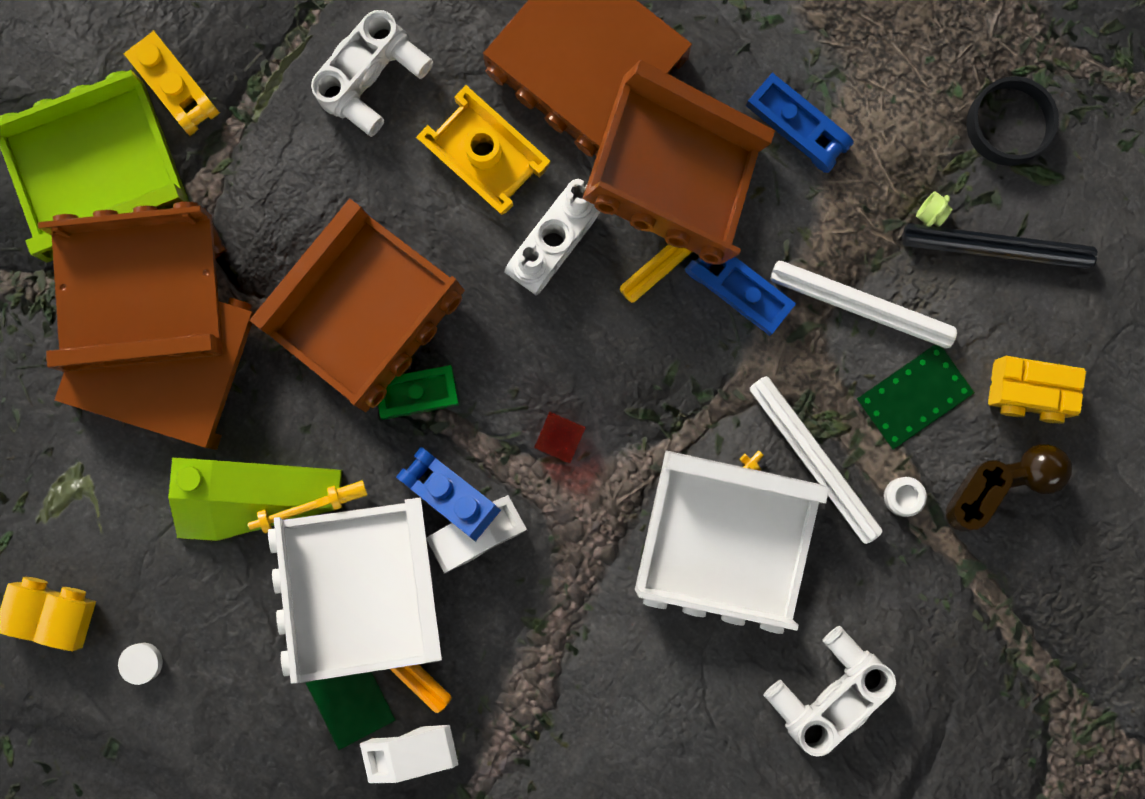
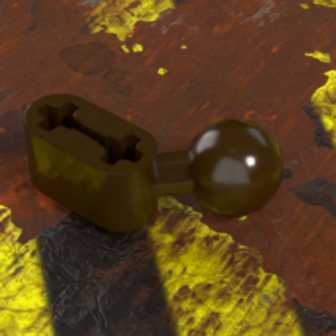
M1038 444L1029 448L1023 454L1020 462L1004 464L997 460H990L977 465L969 471L948 503L946 519L954 529L959 531L980 529L989 522L1010 488L1026 485L1031 490L1040 494H1053L1062 490L1071 478L1072 463L1067 454L1060 448L1050 444ZM992 472L994 475L991 480L996 485L984 489L987 479L983 474ZM973 503L970 513L973 516H975V518L965 521L963 519L965 517V512L961 509V507L968 506Z

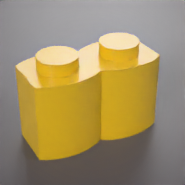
M23 577L22 582L8 583L0 608V634L34 641L61 650L75 651L83 648L96 601L85 598L86 591L62 587L61 592H57L47 588V581L33 577Z

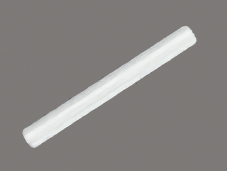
M778 261L771 273V281L773 283L938 346L950 348L956 339L957 329L954 326L784 261Z
M765 376L755 382L750 387V392L816 481L821 485L829 487L828 497L859 539L865 544L877 539L882 533V528L771 379Z

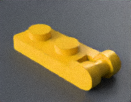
M154 30L123 53L189 136L199 130L197 125L209 117L212 120L220 114L218 109ZM193 101H196L198 105L186 113L184 108Z

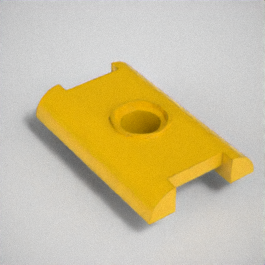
M465 85L454 97L456 104L460 107L436 132L427 125L416 138L503 215L514 206L510 197L533 173L540 178L549 167L551 161ZM483 142L493 146V150L485 156H479L473 152L474 148Z

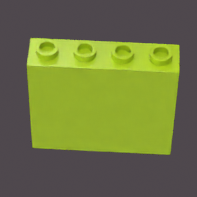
M132 70L113 72L103 81L92 85L76 86L69 91V94L56 99H43L34 103L32 108L22 112L6 113L0 116V149L32 234V238L25 241L30 255L46 263L53 261L52 236L40 230L38 222L53 221V216L59 214H73L83 218L93 217V212L98 210H114L118 214L132 213L133 208L137 206H155L158 210L173 208V204L177 202H189L146 86Z

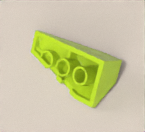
M172 458L168 499L177 538L219 541L261 530V527L250 530L248 527L249 522L258 520V511L265 509L268 516L327 496L328 487L335 485L336 489L341 488L342 470ZM332 504L286 519L315 516L334 511Z

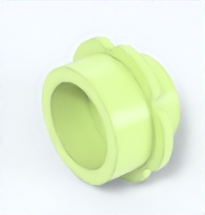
M934 191L921 205L916 217L924 222L923 225L931 227L933 224L937 227L941 226L952 211V207L948 205L950 196L945 195L943 197Z

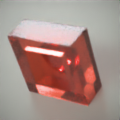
M549 412L534 449L571 464L586 427Z

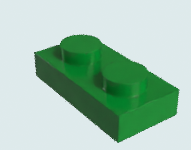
M452 365L406 373L399 377L395 376L387 386V393L378 404L380 418L385 420L459 406Z

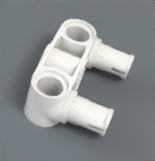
M375 10L367 14L350 35L339 43L332 56L312 79L311 88L324 111L336 117L339 116L342 119L346 117L367 135L373 137L381 129L384 119L361 101L360 95L376 81L381 71L390 61L397 60L415 76L422 79L432 68L433 60L409 42V36L406 34V31L396 24L395 19L390 13L384 10ZM386 29L390 31L389 35L383 39L373 38L379 30ZM330 87H341L340 92L335 97H324L326 90Z
M581 179L572 180L505 268L504 273L536 296L547 285L600 214V211L594 207V204L582 199L586 186L584 187V181ZM556 233L563 238L564 242L559 246L552 247L547 245L543 238L547 234Z
M837 626L824 637L823 642L846 667L844 670L845 674L829 685L814 703L804 706L782 680L775 682L764 693V697L786 721L785 727L788 729L790 736L804 751L816 757L824 756L832 751L843 739L862 726L870 715L891 696L896 686V679L892 670L884 665L875 654H871L868 650L863 651L841 626ZM878 669L881 675L880 683L876 688L868 690L865 686V677L871 670ZM812 725H821L822 737L816 743H806V730Z

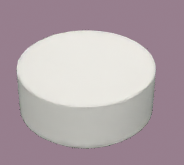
M901 477L892 480L884 492V502L887 508L893 514L902 517L914 516L921 512L927 500L924 486L918 480L911 477Z
M138 643L127 647L121 653L118 661V669L122 678L135 685L144 684L155 679L163 665L160 651L149 643Z

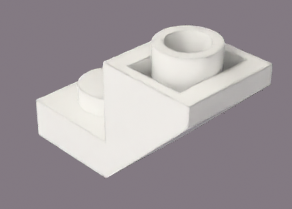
M509 495L493 501L501 511L476 542L453 523L426 538L444 574L476 559L487 550L527 530Z
M450 725L422 726L400 737L371 738L360 743L369 783H397L459 765Z

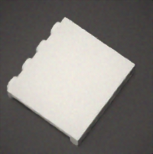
M666 450L635 586L638 597L644 598L643 604L654 608L666 609L667 604L682 606V612L696 617H706V613L710 612L722 615V621L734 625L744 626L745 621L748 620L760 623L761 629L773 633L783 634L784 628L797 631L799 625L793 620L818 505L819 502L826 504L829 487Z
M421 497L405 499L403 504L282 520L280 517H274L275 528L268 529L270 552L277 553L279 569L272 570V580L275 594H282L283 609L277 610L276 617L279 635L286 634L287 651H281L283 676H290L291 684L442 661Z

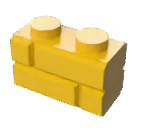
M1003 356L996 359L993 363L992 384L990 385L988 404L989 406L1001 407L1000 414L1025 417L1026 412L1040 414V421L1062 424L1065 422V418L1079 416L1081 413L1082 390L1084 389L1086 371L1084 368Z

